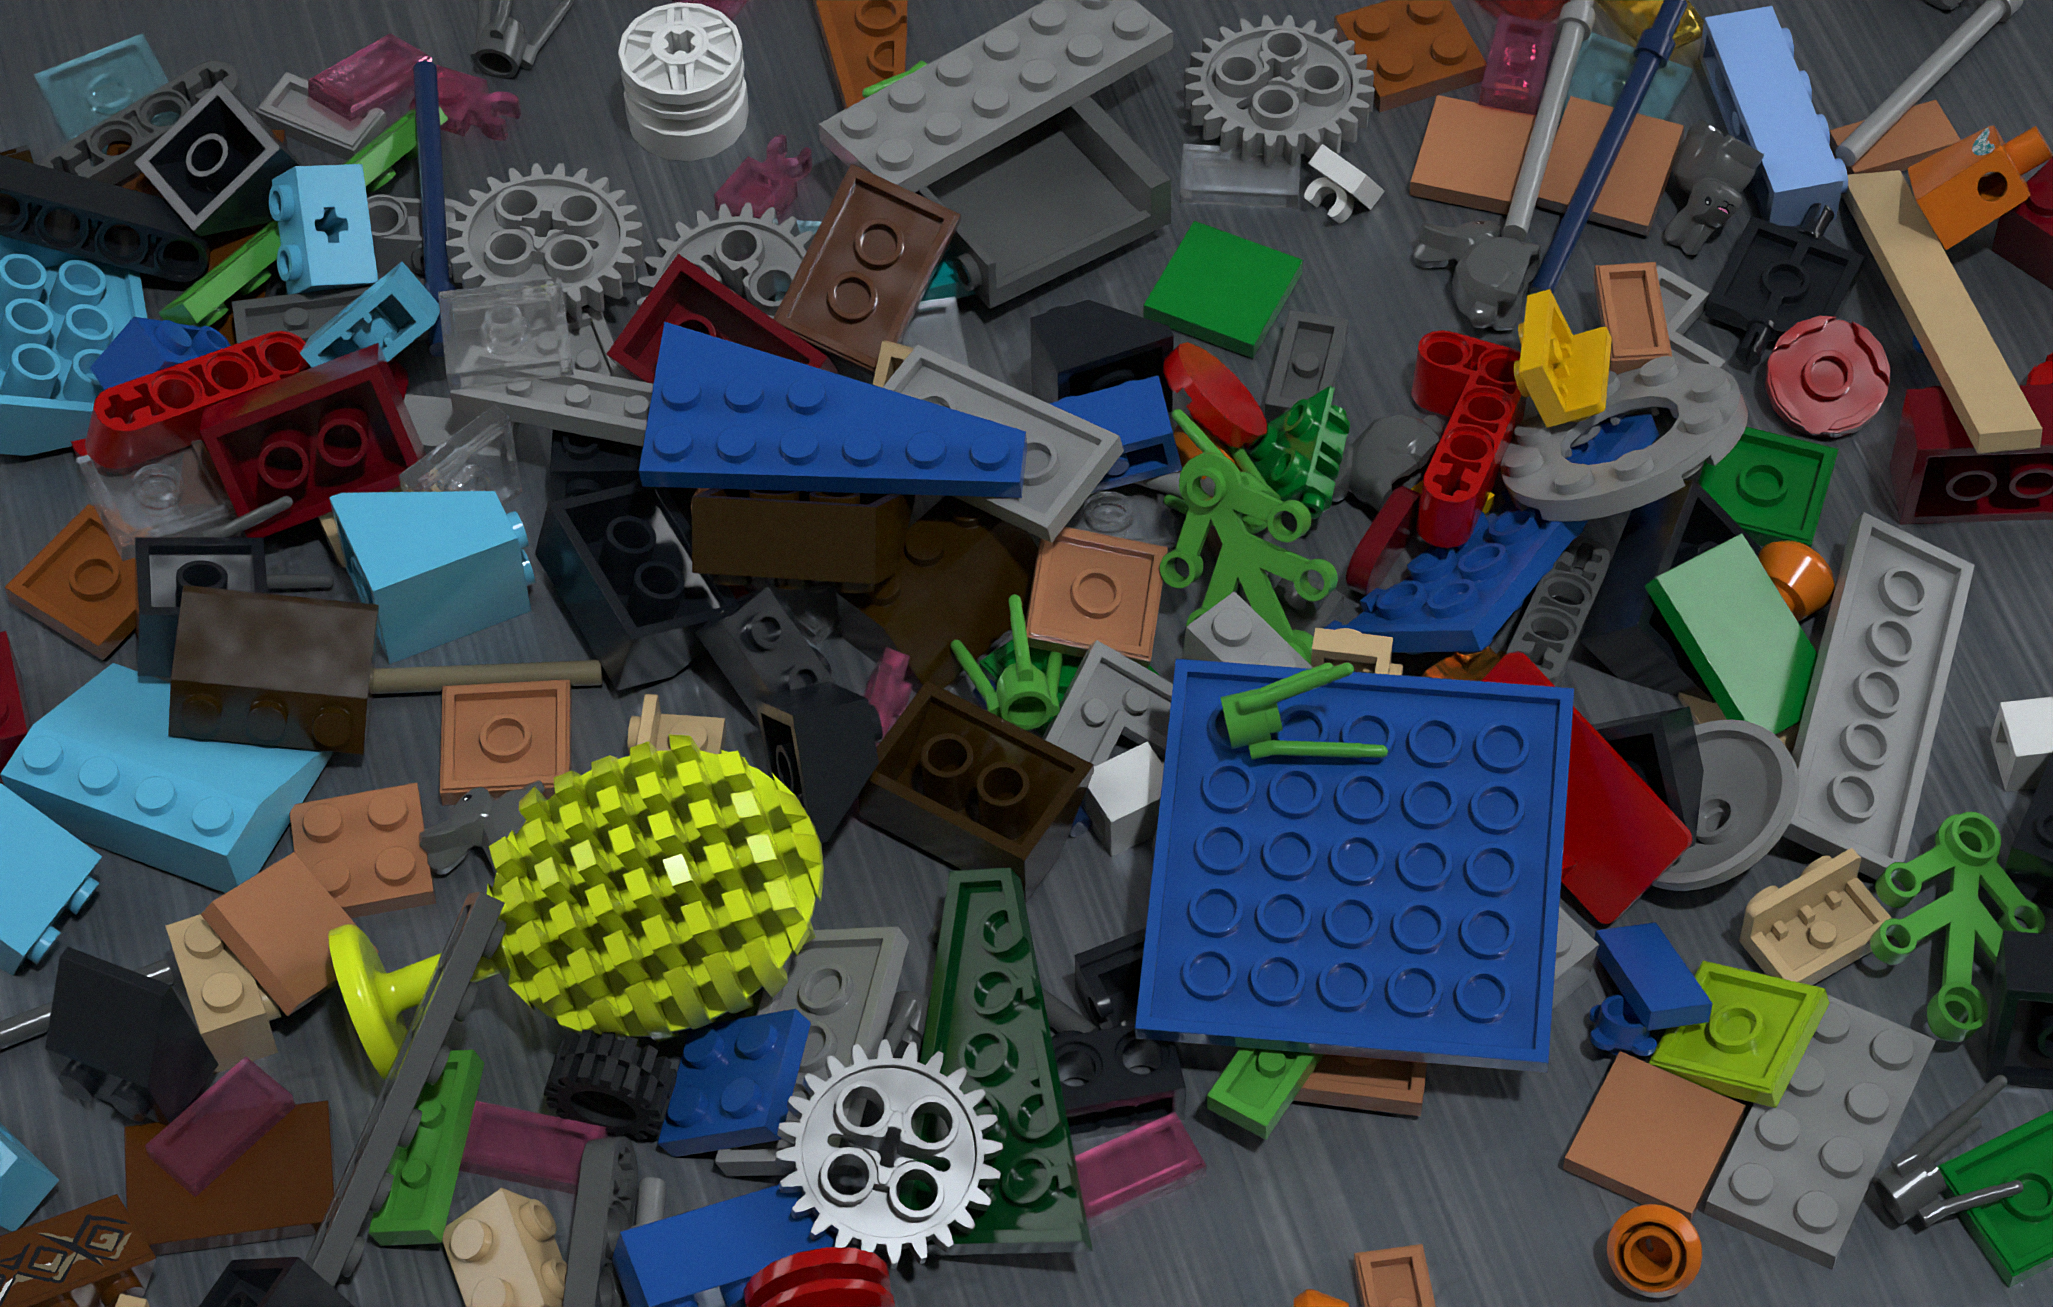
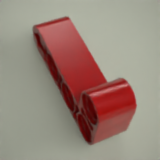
M1444 330L1430 332L1419 341L1411 395L1421 408L1451 417L1424 474L1416 524L1417 532L1424 541L1436 547L1451 548L1466 543L1471 537L1501 470L1502 458L1509 444L1515 438L1514 430L1523 420L1527 397H1523L1520 393L1514 376V363L1520 360L1521 352L1509 347Z
M269 332L102 391L94 401L86 436L85 448L88 456L95 463L105 468L123 469L203 441L200 425L204 408L312 368L300 355L306 342L291 332Z

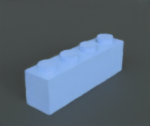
M1773 6L1705 17L1699 59L1728 133L1765 154L1752 180L1749 182L1762 219L1779 226H1800L1803 224L1810 206L1814 203H1822L1819 217L1824 206L1827 205L1834 212L1833 220L1836 219L1841 194L1846 193L1848 189L1847 170L1841 158L1835 159L1829 146L1830 132L1825 116L1815 112L1811 102L1812 88L1809 76L1805 70L1799 71L1794 60V43L1790 30L1787 27L1781 28Z

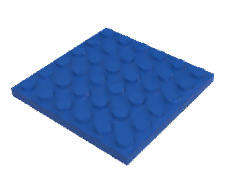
M1176 659L1135 1024L1136 1038L1548 1073L1574 688L1353 672L1350 676L1338 679L1330 684L1277 702L1283 731L1271 733V740L1385 745L1388 749L1386 757L1341 758L1272 755L1252 760L1249 746L1232 749L1220 697L1258 689L1304 670H1309V668Z

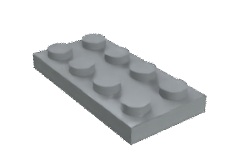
M919 344L882 387L1026 431L1027 456L1022 498L953 497L1051 543L1124 452L1119 435Z
M898 926L814 930L816 938L804 944L798 956L793 951L783 966L787 972L788 983L773 998L764 988L757 1015L796 1008L811 1022L792 1096L807 1100L812 1098L803 1085L804 1076L810 1073L826 1082L829 1079L825 1068L828 1056L832 1055L845 1068L851 1066V1050L854 1044L861 1046L868 1060L875 1058L881 1040L884 1037L909 940ZM855 1098L843 1106L846 1119L857 1127H860L867 1101L866 1098ZM788 1110L786 1122H800ZM831 1136L828 1138V1144L835 1148L855 1146L845 1141L842 1137ZM781 1138V1140L722 1149L718 1150L715 1163L726 1176L789 1175L795 1172V1169L775 1164V1155L777 1151L794 1147L795 1144ZM849 1165L834 1167L828 1174H847Z
M1827 995L1830 1004L1777 1108L1757 1103L1753 1104L1706 1201L1704 1214L1833 1270L1873 1183L1872 1177L1877 1174L1929 1062L1936 1039Z

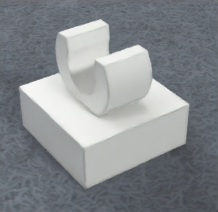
M1323 144L1308 163L1323 177L1314 180L1307 187L1304 198L1317 208L1325 196L1336 193V202L1330 208L1327 215L1339 224L1345 222L1352 214L1354 199L1371 210L1385 192L1369 176Z

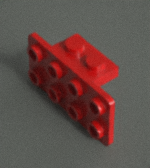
M1519 651L1506 654L1481 680L1483 682L1555 687L1524 653ZM1573 706L1561 882L1597 921L1609 924L1619 919L1691 846L1692 834L1683 822Z

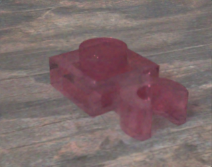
M436 65L439 106L448 117V120L440 126V129L464 137L470 126L474 125L480 127L486 137L497 141H505L508 137L506 120L498 116L507 115L511 118L519 119L521 116L519 98L508 92L489 94L487 80ZM415 96L409 104L410 110L415 108Z
M782 134L775 136L767 145V158L763 163L748 156L714 194L715 210L719 211L720 205L726 203L732 217L740 216L745 203H751L755 218L760 219L768 208L773 207L776 210L778 219L798 197L797 181L804 179L812 170V150L805 147L798 156L784 158L788 152L787 138Z

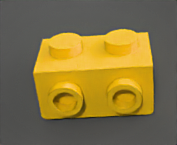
M1550 289L1527 295L1524 322L1518 325L1521 355L1520 360L1514 363V376L1520 393L1525 398L1531 396L1547 428L1567 422L1584 421L1593 415L1602 413L1606 409L1612 337L1607 327H1600L1573 335Z

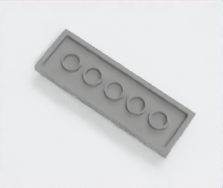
M1045 0L819 123L820 142L846 166L850 167L853 164L915 193L919 189L932 184L1173 49V31L1136 0Z
M1865 512L1851 524L1792 757L1798 769L1799 796L1794 815L1782 836L1824 856L1829 855L1831 858L1853 848L1862 858L1858 872L1877 880L1890 864L1905 862L1975 565Z

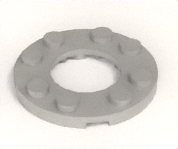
M1671 356L1658 357L1638 369L1620 374L1609 371L1606 409L1600 414L1593 415L1584 421L1567 422L1549 428L1546 427L1540 414L1518 424L1514 430L1515 438L1509 444L1502 458L1501 476L1516 508L1520 511H1524L1528 507L1536 508L1540 511L1543 520L1582 521L1626 512L1661 499L1684 487L1683 479L1696 473L1702 467L1705 459L1708 464L1714 466L1719 463L1734 448L1745 431L1748 421L1747 406L1736 379L1724 369L1704 363H1676L1675 359ZM1658 407L1669 408L1671 415L1677 419L1673 427L1658 441L1644 449L1628 452L1615 461L1586 465L1571 463L1565 459L1572 456L1570 447L1584 444L1593 439L1601 430L1600 422L1607 418H1610L1614 426L1618 425L1626 415L1641 410H1650L1654 416L1659 415Z

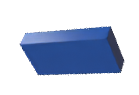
M1656 922L1596 930L1594 940L1599 944L1596 953L1597 957L1647 1031L1709 1022L1713 1003Z

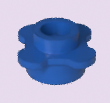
M1624 995L1610 996L1601 1005L1591 1008L1589 1019L1595 1023V1029L1591 1031L1590 1041L1597 1048L1607 1050L1615 1055H1618L1621 1051L1628 1055L1648 1056L1656 1051L1657 1042L1651 1037V1031H1647Z

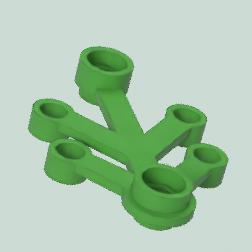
M1207 452L1195 456L1185 464L1180 473L1179 489L1189 509L1176 548L1167 553L1161 560L1160 574L1163 580L1174 588H1184L1198 580L1203 572V560L1200 553L1212 522L1222 541V547L1203 605L1190 614L1186 627L1232 592L1236 591L1240 581L1252 609L1311 665L1314 637L1305 631L1291 629L1265 570L1293 582L1297 593L1308 601H1318L1332 593L1338 582L1337 572L1334 566L1324 559L1309 560L1247 533L1238 513L1239 511L1267 522L1270 534L1276 540L1287 543L1298 539L1309 530L1311 525L1309 510L1299 501L1287 500L1283 502L1242 484V477L1238 467L1221 454ZM1202 476H1207L1214 481L1216 485L1214 496H1209L1201 486ZM1283 511L1292 513L1296 518V531H1290L1282 524L1281 514ZM1176 557L1182 558L1188 564V577L1181 576L1175 570L1174 560ZM1309 570H1315L1323 577L1324 587L1322 590L1315 589L1309 583Z
M1964 812L1948 817L1936 831V847L1907 863L1894 862L1890 864L1877 878L1875 883L1876 893L1882 902L1893 908H1903L1920 892L1922 884L1951 870L1949 893L1901 920L1891 918L1884 921L1870 939L1871 950L1880 961L1889 965H1897L1909 956L1918 942L1946 927L1942 987L1929 1001L1927 1006V1021L1931 1031L1938 1038L1945 1041L1961 1042L1971 1038L1988 1018V1004L1985 997L1971 985L1974 941L1978 942L1994 965H1996L2003 930L2040 933L2045 927V917L2041 909L2033 902L2025 899L1997 862L2001 846V836L1998 828L1988 817L1977 812ZM1891 879L1901 882L1906 891L1895 887ZM1979 883L2003 910L1998 924L1978 899ZM2015 916L2023 919L2027 923L2029 929L2020 926L2017 923ZM1886 935L1894 937L1899 942L1901 948L1893 946L1888 941ZM1949 1013L1953 1014L1957 1020H1955Z

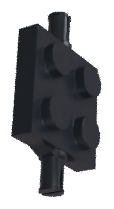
M1822 203L1812 204L1801 227L1779 226L1751 216L1707 300L1705 316L1741 328L1747 332L1735 352L1737 359L1741 363L1745 364L1750 354L1748 366L1758 365L1769 341L1777 342L1780 336L1798 322L1820 315L1836 317V320L1838 319L1862 271L1865 256L1836 246L1823 236L1829 223L1834 218V212L1829 206H1824L1819 217Z

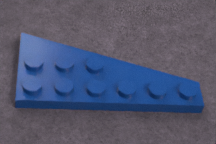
M664 322L639 474L642 486L1022 498L1027 438L1026 431Z

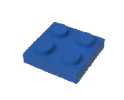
M795 1008L708 1024L694 1030L689 1028L677 1071L676 1084L663 1122L658 1145L673 1157L781 1140V1137L777 1135L779 1123L786 1122L788 1114L787 1102L790 1096L793 1095L811 1022Z

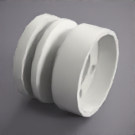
M676 2L658 6L635 18L622 34L618 51L619 63L622 69L621 78L625 88L626 116L632 137L646 151L667 160L695 161L715 156L733 145L745 130L749 113L747 85L744 79L743 45L736 25L722 12L697 3Z

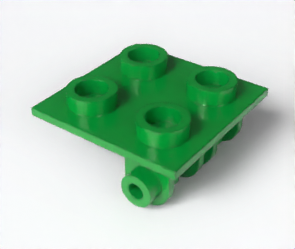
M1331 385L1307 400L1301 399L1297 401L1289 411L1267 423V433L1253 447L1245 448L1246 453L1267 485L1280 495L1281 501L1296 500L1301 502L1309 510L1311 519L1321 517L1323 512L1331 507L1336 484L1334 481L1339 475V465L1343 459V451L1350 430V421L1346 418V411L1339 406L1331 405L1335 388Z

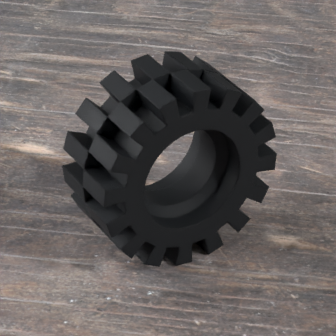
M582 1030L581 1036L572 1032L566 1036L565 1040L562 1039L559 1043L544 1089V1096L547 1097L546 1104L549 1108H558L556 1112L558 1117L562 1120L575 1119L573 1126L584 1131L589 1126L596 1129L595 1135L606 1138L608 1132L615 1133L616 1137L626 1136L629 1139L630 1134H632L637 1140L647 1139L648 1134L656 1135L660 1127L663 1126L676 1084L677 1072L676 1069L670 1068L672 1062L666 1056L656 1057L658 1050L650 1045L643 1048L636 1046L638 1039L626 1036L625 1041L615 1038V1032H603L602 1036L598 1037L593 1030Z

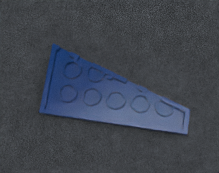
M1651 414L1626 415L1618 425L1614 426L1610 418H1607L1600 422L1601 430L1593 439L1584 444L1570 447L1572 456L1565 459L1571 463L1586 465L1612 462L1628 452L1641 450L1652 445L1659 436V432ZM1506 488L1501 492L1506 503L1487 517L1482 512L1471 537L1466 543L1451 548L1430 546L1407 564L1410 574L1407 579L1386 590L1375 588L1360 600L1364 611L1347 625H1342L1341 622L1334 620L1323 629L1349 628L1363 634L1393 637L1392 653L1406 652L1409 655H1420L1426 652H1458L1459 654L1469 655L1482 651L1491 644L1493 636L1512 613L1523 605L1524 599L1540 579L1551 571L1554 562L1573 539L1583 532L1584 526L1589 520L1566 522L1543 520L1540 511L1536 508L1528 507L1524 511L1516 508Z

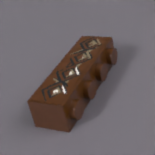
M118 1194L0 1236V1307H115L120 1294L138 1298L144 1297L157 1258Z

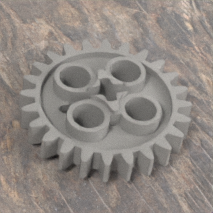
M1263 15L1261 27L1254 28L1246 19H1240L1238 33L1222 26L1219 28L1218 41L1204 38L1202 40V52L1191 53L1190 68L1185 69L1184 106L1185 109L1191 110L1190 123L1192 126L1203 125L1202 138L1205 141L1221 136V152L1225 153L1238 146L1242 148V161L1246 162L1255 153L1263 154L1265 166H1271L1276 155L1284 156L1290 166H1295L1297 154L1305 153L1311 160L1322 144L1336 154H1339L1341 139L1352 143L1357 141L1358 128H1367L1369 112H1373L1374 72L1365 70L1367 68L1366 54L1354 55L1355 42L1353 40L1336 44L1337 29L1332 28L1323 34L1316 33L1315 20H1310L1303 28L1295 27V22L1291 15L1285 18L1282 26L1274 25L1268 15Z
M539 163L533 164L531 176L522 177L515 168H510L509 182L503 184L491 176L486 178L487 194L470 189L468 191L469 206L456 205L454 208L456 221L447 224L448 241H446L449 265H451L452 279L454 283H462L464 297L469 299L479 296L480 310L483 312L499 304L503 321H508L517 311L524 312L526 326H532L538 314H546L551 325L557 326L560 313L566 311L576 321H581L582 307L587 304L599 312L604 311V294L621 299L623 297L622 282L634 283L636 281L635 266L643 264L642 223L638 222L636 205H627L626 192L623 189L610 193L609 178L602 177L590 184L587 168H582L573 177L566 176L565 167L562 163L555 167L552 175H544Z
M725 203L720 205L719 216L716 220L711 221L702 210L696 211L697 227L690 229L679 221L675 223L679 237L676 242L659 237L657 240L660 254L663 258L647 256L644 259L649 276L638 278L637 283L642 298L637 300L638 309L677 254H680L722 283L717 271L704 262L712 260L721 270L725 282L731 288L730 290L743 299L747 297L749 303L773 319L782 300L768 301L767 299L775 294H786L814 238V234L811 230L800 234L797 220L793 216L778 226L776 210L773 207L768 208L759 219L754 217L751 203H745L740 216L732 217ZM740 254H752L751 257L742 261L732 260Z
M882 1039L876 1059L868 1060L861 1046L854 1044L851 1050V1066L845 1068L839 1060L830 1055L826 1058L825 1062L826 1073L829 1078L826 1082L810 1073L804 1076L803 1085L812 1098L807 1100L801 1097L790 1096L788 1099L787 1109L800 1122L779 1123L777 1135L795 1145L794 1147L777 1151L775 1164L795 1169V1172L780 1181L779 1189L781 1193L801 1192L803 1197L793 1206L791 1215L794 1219L812 1213L817 1219L809 1236L813 1241L832 1231L837 1235L834 1247H849L853 1243L859 1245L861 1250L874 1253L875 1249L884 1250L889 1268L896 1269L901 1249L909 1248L919 1265L926 1261L927 1242L933 1240L944 1252H949L953 1247L952 1235L949 1230L951 1226L970 1235L974 1230L975 1223L966 1208L987 1211L992 1201L977 1186L995 1185L998 1183L1001 1174L995 1168L983 1164V1161L1000 1156L1003 1146L1000 1142L983 1139V1135L996 1126L998 1119L996 1115L990 1114L976 1116L975 1110L984 1100L986 1093L983 1089L965 1095L960 1088L967 1073L964 1067L946 1077L940 1073L944 1053L938 1051L924 1065L917 1062L918 1050L915 1042H910L901 1059L893 1058L888 1040ZM855 1098H866L873 1101L879 1108L881 1119L870 1127H857L846 1119L843 1106ZM923 1113H933L940 1116L946 1122L949 1135L942 1141L927 1143L920 1140L914 1134L911 1121ZM831 1136L842 1137L847 1142L863 1146V1149L855 1147L835 1148L828 1144V1138ZM884 1140L896 1142L897 1154L902 1156L897 1157L893 1168L880 1165V1153L875 1151L882 1148ZM914 1158L921 1160H944L949 1163L950 1168L945 1172L938 1171L925 1163L915 1161ZM852 1165L863 1173L866 1187L854 1195H843L831 1187L828 1173L834 1167ZM919 1180L931 1188L934 1195V1203L929 1208L921 1211L908 1209L899 1201L896 1188L905 1181Z

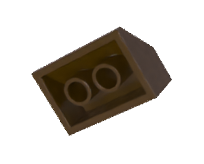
M743 489L706 490L692 496V573L714 574V583L720 585H747L752 583V577L775 578L774 586L781 589L813 587L814 580L835 582V590L838 592L874 591V584L896 573L915 503V495Z
M944 496L907 530L894 575L874 584V591L837 592L840 637L915 693H918L926 681L950 691L967 675L951 650L950 645L953 640H960L977 664H979L981 660L986 658L1012 634L1009 598L1011 595L1016 594L1020 596L1026 621L1038 547L1027 531L953 496Z
M184 585L171 673L168 736L364 755L372 714L379 605Z
M926 681L876 747L879 763L858 794L860 817L962 870L1011 868L1021 879L1025 902H1027L1062 852L1094 773V764Z

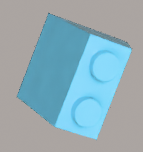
M495 491L339 493L329 497L346 570L361 603L379 605L377 638L389 664L531 612L527 586L536 583L530 561L523 549L529 546L527 534L518 513L513 511L506 514Z
M0 783V969L14 975L27 958L37 965L47 954L61 934L53 925L67 908L77 915L96 891L100 883L91 876L102 856Z

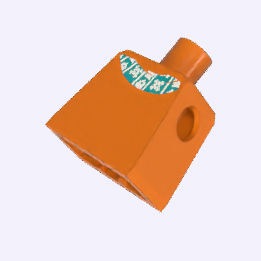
M1993 125L1907 168L1915 200L1945 250L2027 200L2030 192L2023 174L2052 159L2053 154L2037 126L2005 143Z

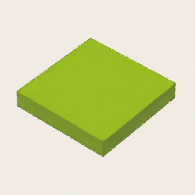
M1703 960L1694 977L1713 1003L1709 1022L1667 1028L1649 1064L1718 1094L1777 1108L1830 1004L1826 989Z

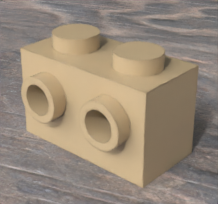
M201 914L165 925L199 1032L219 1064L213 1074L278 1053L269 1021L281 1017L277 1003L259 982L256 983L253 975Z

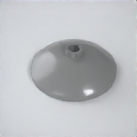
M1717 720L1694 726L1704 769L1695 846L1688 848L1652 884L1653 886L1667 890L1689 891L1723 883L1751 868L1779 841L1790 824L1797 806L1799 775L1795 761L1786 746L1768 729L1742 720Z

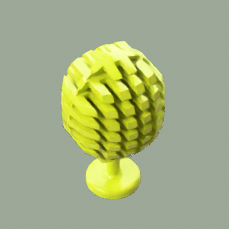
M668 734L671 750L657 751L647 741L629 748L630 756L617 759V757L609 755L591 762L592 769L583 775L571 770L553 778L555 794L548 800L534 786L519 801V812L526 821L516 834L512 830L507 838L504 836L489 846L497 872L493 887L489 883L487 885V895L505 902L498 918L506 922V928L493 956L490 959L481 956L470 981L477 983L501 973L506 983L534 1011L535 1006L548 1017L557 1020L563 1029L581 1034L582 1030H593L595 1034L602 1035L603 1032H615V1038L625 1041L626 1036L638 1039L636 1044L638 1047H640L639 1037L650 1036L653 1040L660 1043L679 1036L678 1031L689 1028L694 1030L717 1021L716 1018L728 1011L736 1014L754 1006L752 995L762 986L773 998L788 983L787 972L783 968L784 964L793 951L798 956L803 945L816 938L810 919L813 915L816 898L818 897L821 902L824 864L821 842L815 826L798 798L774 774L773 780L759 769L750 766L739 751L727 752L721 750L722 754L701 751L693 738L688 735ZM345 924L330 930L328 935L334 970L346 1007L361 1043L373 1066L385 1080L407 1032L402 1012L419 1005L442 953L386 973L367 935L356 925Z

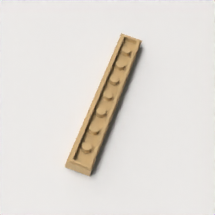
M1901 171L1849 174L1847 192L1841 195L1976 452L1983 454L2040 448L2042 427L1931 225L1917 204L1915 196Z

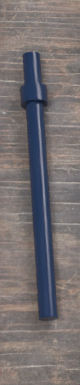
M1664 0L1651 29H1645L1642 32L1633 51L1636 61L1529 289L1531 294L1548 289L1554 294L1658 69L1666 67L1674 50L1675 41L1672 38L1687 8L1686 0Z
M421 61L414 65L413 76L425 284L423 286L442 307L435 324L428 329L429 352L436 357H446L454 351L452 318L456 316L458 311L457 292L455 286L450 283L449 261L446 248L447 228L437 67L430 61Z

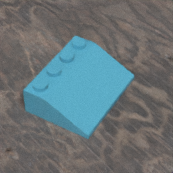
M0 235V454L29 456L72 446L71 441L86 438L94 401L99 393L104 391V388L90 370V367L133 317L147 318L140 273L138 271Z
M112 663L33 724L0 773L3 783L8 789L79 840L224 893L229 892L259 873L289 825L291 809L295 804L304 801L334 753L331 751L168 736L171 683L153 676H138V671L116 663Z

